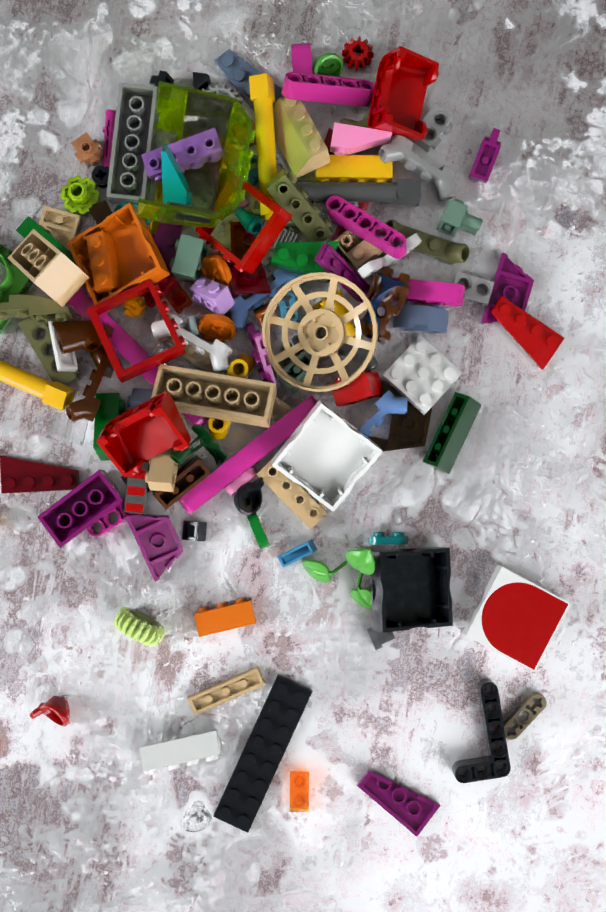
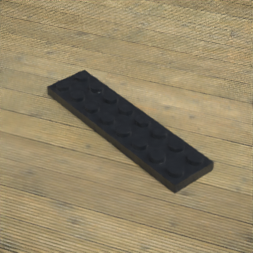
M279 674L277 675L213 817L247 833L249 832L313 692L311 689Z

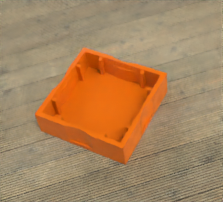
M132 203L126 204L107 216L98 225L88 228L66 242L76 265L89 277L85 285L94 305L150 279L153 284H156L170 275L141 211ZM102 230L114 238L122 281V288L115 292L109 291V296L107 297L95 291L86 241L87 235Z

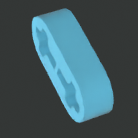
M292 291L287 293L288 297H292L289 300L290 306L286 307L285 301L279 302L281 318L286 316L287 310L296 302ZM296 310L293 315L295 318L292 319L295 322L298 321V312Z

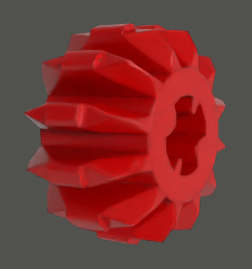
M359 36L357 41L351 38L350 43L346 42L344 44L345 49L342 50L343 63H348V69L355 67L357 72L360 67L364 71L366 65H371V59L374 58L373 46L367 45V39L362 42Z

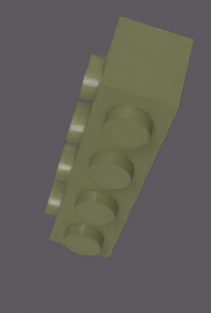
M283 169L266 183V190L282 208L292 214L291 220L310 242L325 241L333 235V223L327 216L325 218L320 213L322 210L316 202L312 203L308 197L310 196L304 187L300 188L296 184L297 179L292 172L287 173Z

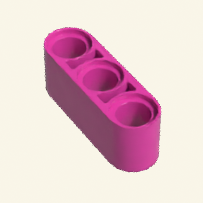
M310 43L291 44L293 72L313 74Z
M123 500L96 521L102 526L101 532L98 533L94 530L95 523L87 528L88 533L92 536L104 535L127 520L126 514L137 513L124 512L125 500ZM112 512L118 514V521L116 523L110 519Z

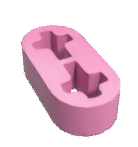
M252 466L224 489L231 496L241 485L248 483L257 476L258 472Z

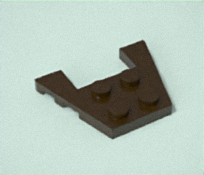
M380 380L384 394L390 390L395 397H403L391 385ZM408 401L407 413L392 414L388 439L368 436V438L380 446L383 452L425 446L432 408L423 415Z

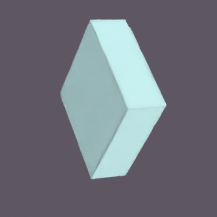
M190 316L188 318L190 333L200 338L197 329L198 319L196 316Z

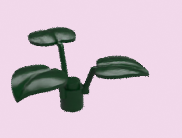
M198 424L192 426L193 432L198 437L190 443V446L184 451H175L173 449L169 454L170 458L179 465H182L191 454L202 447L213 456L217 465L223 463L227 458L226 453L220 448L217 440ZM200 440L201 444L192 449V447Z

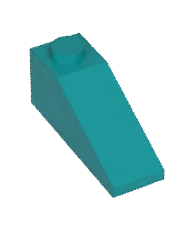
M164 144L161 151L163 210L187 211L188 204H192V192H189L188 183L168 144Z

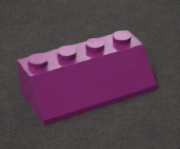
M98 470L37 517L58 546L62 548L120 504L123 499L105 470Z

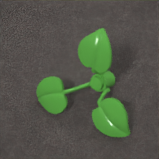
M358 547L357 550L347 551L345 554L346 561L333 571H329L327 565L319 561H302L308 574L315 580L324 583L331 580L330 576L349 563L352 568L360 571L356 585L357 589L350 591L351 597L358 605L372 610L371 590L361 588L363 574L371 575L375 571V561L371 548Z

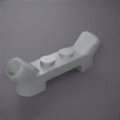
M395 135L390 144L381 146L379 157L383 163L400 162L407 170L415 172L422 180L433 184L439 200L445 201L456 195L453 184L457 177L456 172L446 165L438 169L413 152L411 149L414 143L407 138Z

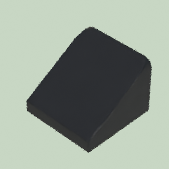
M183 521L182 540L205 541L207 523Z

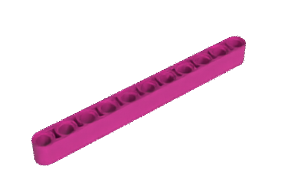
M80 287L68 303L85 320H91L86 309L93 306L94 303L92 298ZM104 312L99 315L104 324L114 329L110 338L114 348L132 365L151 357L107 313ZM158 367L142 374L153 386ZM182 413L193 425L203 426L209 420L208 417Z

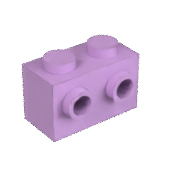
M203 276L197 279L189 288L193 301L198 306L214 313L224 315L235 304L227 286Z

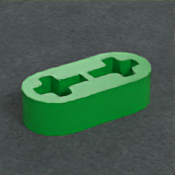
M257 513L248 515V521L260 549L270 546Z

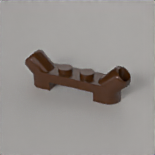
M102 344L99 349L90 352L97 370L93 369L89 377V380L92 381L91 385L86 384L82 394L86 397L69 403L66 407V414L71 421L84 418L93 422L102 401L94 398L103 376L111 378L113 374V366Z

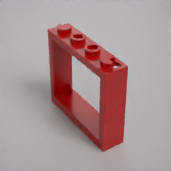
M232 172L195 231L200 234L199 239H203L206 244H212L211 249L219 254L222 252V258L231 264L234 262V267L240 272L245 270L253 274L292 217V214L245 179ZM241 188L273 211V214L242 260L211 235Z
M151 279L86 309L121 383L154 369L159 364H164L186 354L184 347L187 346L182 335L178 337L176 330L179 329L174 318H169L167 313L171 311L166 301H161L159 296L163 294L158 284L154 285ZM151 292L176 346L124 369L99 315L145 293Z

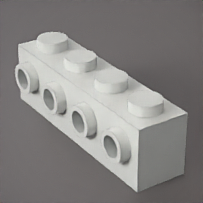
M218 731L139 748L143 772L149 771V775L160 773L161 768L168 767V771L180 768L179 764L187 763V766L199 764V760L205 758L207 762L218 760V755H222Z

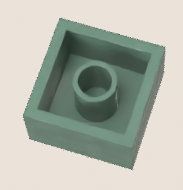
M181 234L180 239H177L175 243V250L177 252L175 258L172 257L170 269H172L171 272L177 280L194 284L201 276V266L203 265L201 261L206 257L208 248L203 239Z

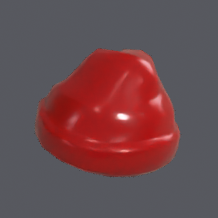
M53 696L47 702L40 703L30 713L31 719L44 714L60 726L65 727L70 723L68 701L59 696Z

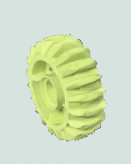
M122 607L117 612L113 621L114 626L119 631L145 645L157 646L164 637L165 629L160 623L146 614L129 607Z

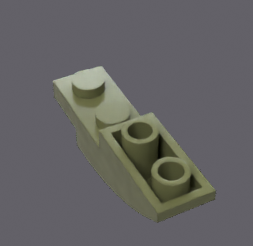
M9 295V302L0 303V320L14 317L27 318L30 316L34 323L44 324L48 321L64 322L67 319H73V315L67 306L64 305L62 307L56 301L41 296Z

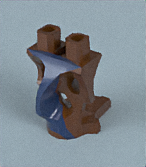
M384 266L379 274H374L367 294L377 318V342L382 345L391 338V333L386 330L389 320L393 316L399 315L411 292L409 286L410 275L400 273L396 281L391 279L394 270L387 266ZM393 299L398 300L395 306L391 305ZM379 307H383L385 309V314L383 316H380L377 313ZM367 309L365 316L360 322L364 337L372 339V321Z

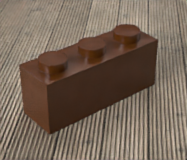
M196 455L178 469L174 492L153 490V496L167 510L209 476L211 472Z

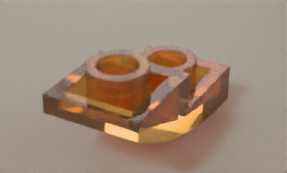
M290 771V812H309V771Z

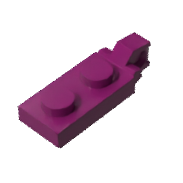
M493 128L490 137L485 136L469 174L470 178L487 183L501 148V142L497 141L501 130Z

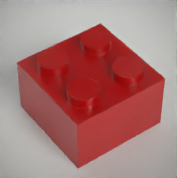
M364 370L358 378L348 385L332 390L336 406L352 405L384 395L378 372H371V370ZM336 378V382L331 383L330 385L341 382V378Z

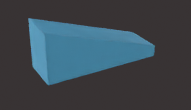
M311 539L278 556L281 565L285 567L314 553L317 547Z

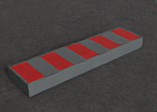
M149 459L143 463L142 470L134 476L131 474L127 478L124 512L145 514L148 485L145 482L146 471H149Z

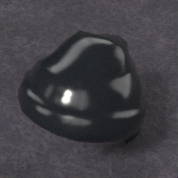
M263 477L258 478L252 483H245L237 489L234 495V505L241 514L246 516L253 515L260 509L262 504L261 488L264 485Z

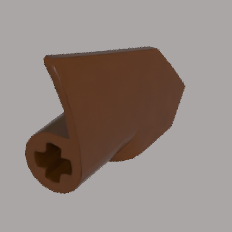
M91 320L52 322V326L58 335V344L62 354L79 351L82 348L86 352H93L100 348L101 340ZM104 324L105 329L109 337L111 338L114 329Z

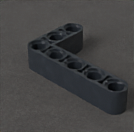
M488 678L481 679L477 685L488 756L456 761L452 766V772L460 783L501 778L507 776L511 771L498 688ZM486 685H491V691L488 693H484V687ZM490 704H494V710L491 712H487V706ZM497 723L498 728L495 731H490V726ZM495 743H501V747L498 750H493ZM499 762H504V766L501 769H496V765ZM480 765L485 766L484 771L477 772V768ZM461 768H465L466 773L464 775H458V770H460Z

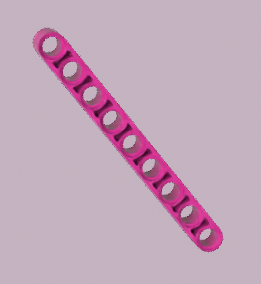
M312 395L180 498L178 501L189 515L287 440L317 403L316 399Z

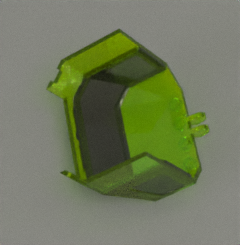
M159 81L156 113L160 114L159 122L155 121L154 129L177 134V142L215 128L219 133L226 156L221 157L222 159L217 162L204 163L201 168L185 170L183 175L188 183L189 192H192V204L184 205L167 201V204L139 198L138 218L167 224L214 228L235 211L240 202H244L246 190H243L242 187L243 182L247 183L251 168L250 161L253 156V151L249 149V145L254 143L256 131L252 130L253 122L237 98Z

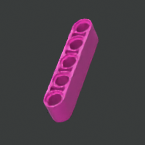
M288 72L285 75L281 93L284 97L293 100L367 107L371 103L375 84L363 79Z
M331 196L327 199L328 216L332 221L393 258L400 259L406 255V238L402 233L340 196Z
M410 279L409 286L411 292L406 301L461 307L463 304L464 285Z

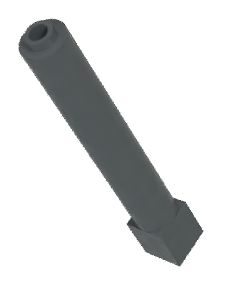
M397 179V182H296L300 188L304 187L310 196L308 197L310 201H327L331 196H340L348 202H396V206H419L421 199V179Z

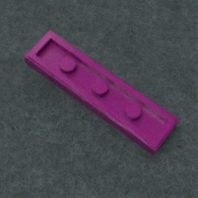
M323 243L315 261L328 273L344 277L356 284L367 296L370 285L328 243ZM339 283L358 303H363L361 297L345 284Z

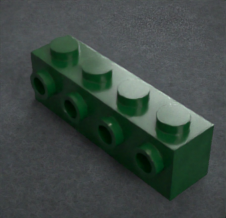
M457 392L454 393L424 457V463L450 474L481 408L479 402L470 396Z

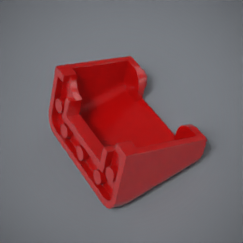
M402 46L384 55L377 71L367 128L392 132V136L400 135L410 140H423L428 131L426 123L420 121L427 86L437 80L439 63Z
M164 391L110 420L104 426L96 442L125 478L131 474L133 476L138 474L142 470V465L145 461L170 448H173L175 451H184L190 446L191 437L172 396L168 391Z

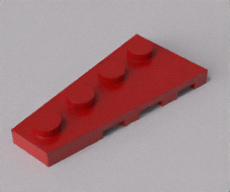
M503 296L499 297L490 311L492 316L508 331L541 370L545 368L564 340L563 336Z

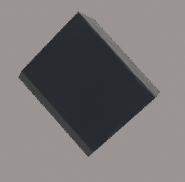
M193 72L194 91L196 95H200L202 88L206 90L208 85H211L210 76L205 73Z

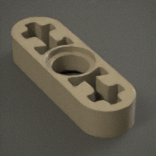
M538 692L531 693L503 722L507 739H516L545 709L547 702L543 695ZM534 698H540L539 702L541 704L539 706L536 704L534 705ZM527 705L532 707L533 713L526 707ZM521 711L528 712L529 717L527 720H519L518 716ZM514 719L521 725L520 727L513 721ZM508 726L513 727L514 733H507L508 730L506 728Z

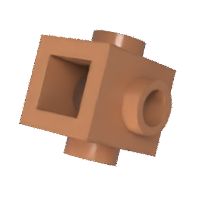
M87 132L71 142L77 151L74 155L81 164L85 162L90 167L91 165H97L101 161L103 155L100 150L103 148L97 139L92 140Z

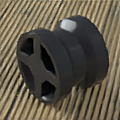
M103 165L97 166L92 171V179L99 188L106 189L109 169Z

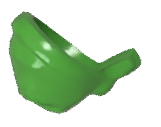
M336 53L322 54L314 62L312 67L313 74L339 77L343 71V61Z

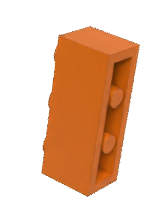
M102 230L87 235L86 241L95 291L107 297L109 296V291L115 292L122 288V281L114 238Z
M241 597L235 599L236 602L228 604V601L217 603V607L209 608V605L198 608V611L194 613L199 637L256 624L257 620L252 599Z

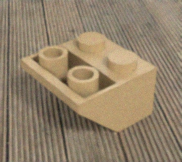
M349 230L334 240L339 241L337 248L342 253L345 261L358 274V269L364 264L387 255Z

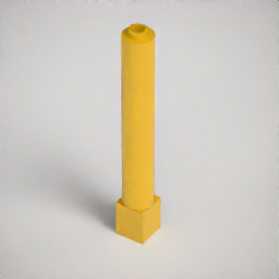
M268 73L249 76L250 100L254 104L259 191L276 202L266 190V183L277 175L273 103L275 102L274 79ZM260 202L261 217L265 218V221L269 220L273 211Z
M0 360V381L41 398L43 403L61 411L66 410L67 405L73 402L76 389L57 381L50 382Z

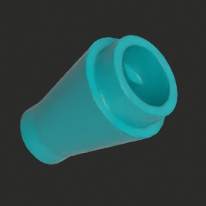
M243 207L238 208L235 212V216L248 233L256 234L260 231L263 225L260 217L245 210Z

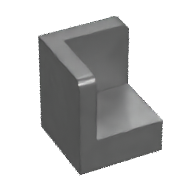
M372 627L367 629L375 650L382 648V644L395 639L393 632L382 633L372 630Z

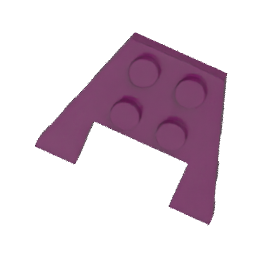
M252 322L248 323L246 330L254 350L251 351L253 359L260 366V369H257L259 377L263 382L275 383L277 385L267 357L266 347L262 341V334L259 330H255Z

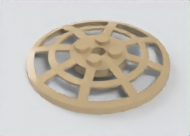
M325 272L309 273L289 281L274 295L264 315L262 341L267 350L269 363L282 379L302 390L327 392L348 385L366 369L376 349L378 323L370 300L356 284L336 274ZM311 280H330L328 292L320 291L305 295L299 286ZM338 282L354 290L361 297L363 303L354 308L345 298L337 295ZM293 290L298 300L290 307L285 318L273 316L282 298L289 291ZM327 298L325 309L314 310L309 300ZM336 300L343 304L349 312L342 317L332 312L334 301ZM302 305L307 314L300 323L291 321L295 311ZM367 309L372 321V343L361 340L362 327L358 315ZM354 319L356 327L355 338L345 335L344 324ZM271 323L282 326V341L285 350L277 355H274L270 341ZM321 327L326 330V336L322 339L317 336V330ZM289 328L298 330L299 343L292 347L288 338ZM343 343L352 345L353 348L349 355L341 361L337 351ZM359 348L369 350L363 364L349 377L344 366L354 358ZM304 349L311 354L312 357L309 365L300 361L295 353ZM330 355L334 366L317 368L319 358ZM289 357L298 367L307 371L304 381L300 382L290 376L281 367L279 362ZM338 371L342 380L339 383L327 386L311 385L314 374H328Z

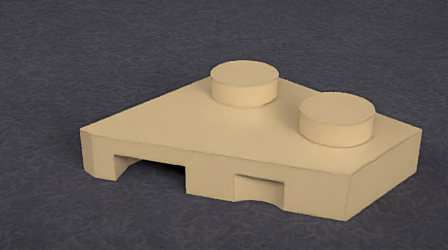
M43 206L39 225L70 251L66 242L77 236L82 217L81 215Z

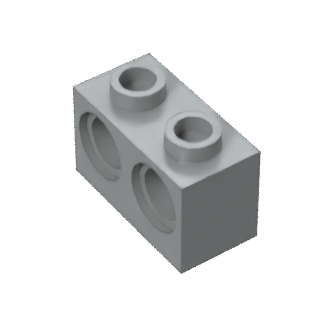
M435 103L422 120L426 123L427 134L431 135L432 139L427 140L424 138L420 141H412L427 153L432 148L435 150L441 142L440 137L443 133L447 135L453 127L451 123L454 117ZM440 119L444 124L438 125L435 120Z
M466 270L457 271L453 283L458 284L459 281H464L467 284L463 301L486 307L489 303L494 282L490 281V278L486 276H473L471 272ZM477 286H482L485 289V294H479Z

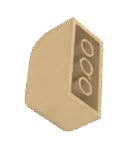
M34 229L8 257L34 284L62 307L89 278L68 257Z

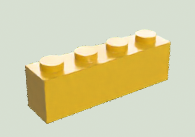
M329 155L330 163L316 169L315 181L392 182L393 162L383 163L379 155Z

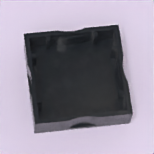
M425 547L372 551L375 561V571L370 575L372 630L385 633L405 631L416 627L435 628L453 626L452 597L450 593V548Z

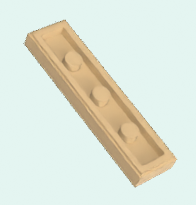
M256 666L192 694L187 699L194 715H197L257 689L266 683L259 667Z

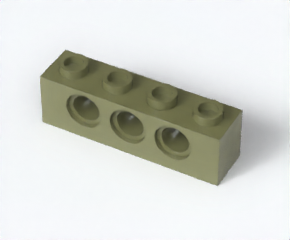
M29 316L18 323L52 382L57 381L71 386L81 380L78 375L81 373L79 368L76 372L57 371L54 354H48V349L52 346L48 322L44 324L34 323ZM45 330V336L39 339V332Z

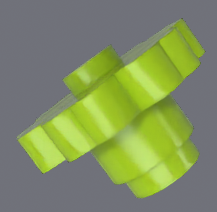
M80 176L69 178L67 181L68 185L61 188L60 197L65 201L64 207L73 214L78 212L82 216L90 214L89 208L100 203L101 195L97 191V185L89 177L83 179Z

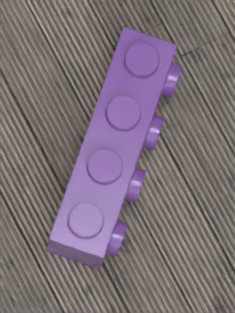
M215 128L168 145L183 174L185 170L201 168L204 163L217 162L222 159L221 157L226 156L219 133ZM163 147L141 154L147 175L153 182H162L161 151Z

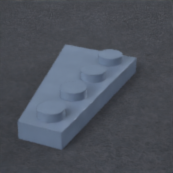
M228 49L214 62L254 111L253 101L250 100L249 76L262 73ZM275 83V102L273 105L279 98L283 97L281 93L282 88Z

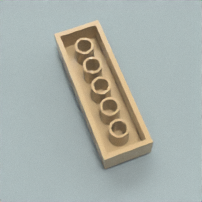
M159 364L151 398L164 391H168L180 413L269 428L277 389L275 383Z

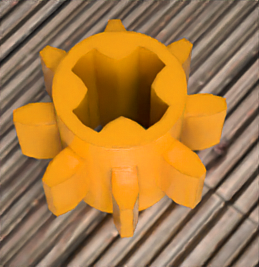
M139 296L124 303L122 306L126 309L124 313L132 319L135 316L140 318L147 308L144 305L145 300Z

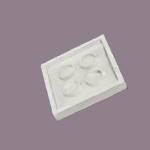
M420 335L382 375V378L425 415L462 375V372Z

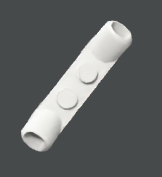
M170 312L167 313L169 318H174L179 329L176 330L178 337L182 335L186 345L189 344L194 347L193 350L202 356L204 354L208 355L214 373H227L230 366L228 358L233 350L217 339L214 340L212 345L183 329L185 325L183 319ZM164 319L151 324L153 336L157 340L171 336Z

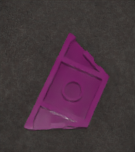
M502 253L493 280L492 293L489 303L484 309L480 324L498 322L490 311L500 296H503L525 311L534 280L528 274H525L517 264L515 265L507 257L506 253Z
M126 514L127 522L156 582L160 579L163 572L169 569L173 561L184 551L168 515Z

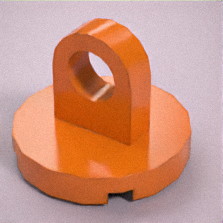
M209 254L201 261L203 262L201 266L202 276L229 288L232 283L231 268L229 269L226 263L228 261L217 254Z
M217 313L206 314L198 321L199 334L201 332L203 334L202 337L206 340L214 342L217 339L225 342L228 339L229 341L232 340L235 336V323L224 315Z

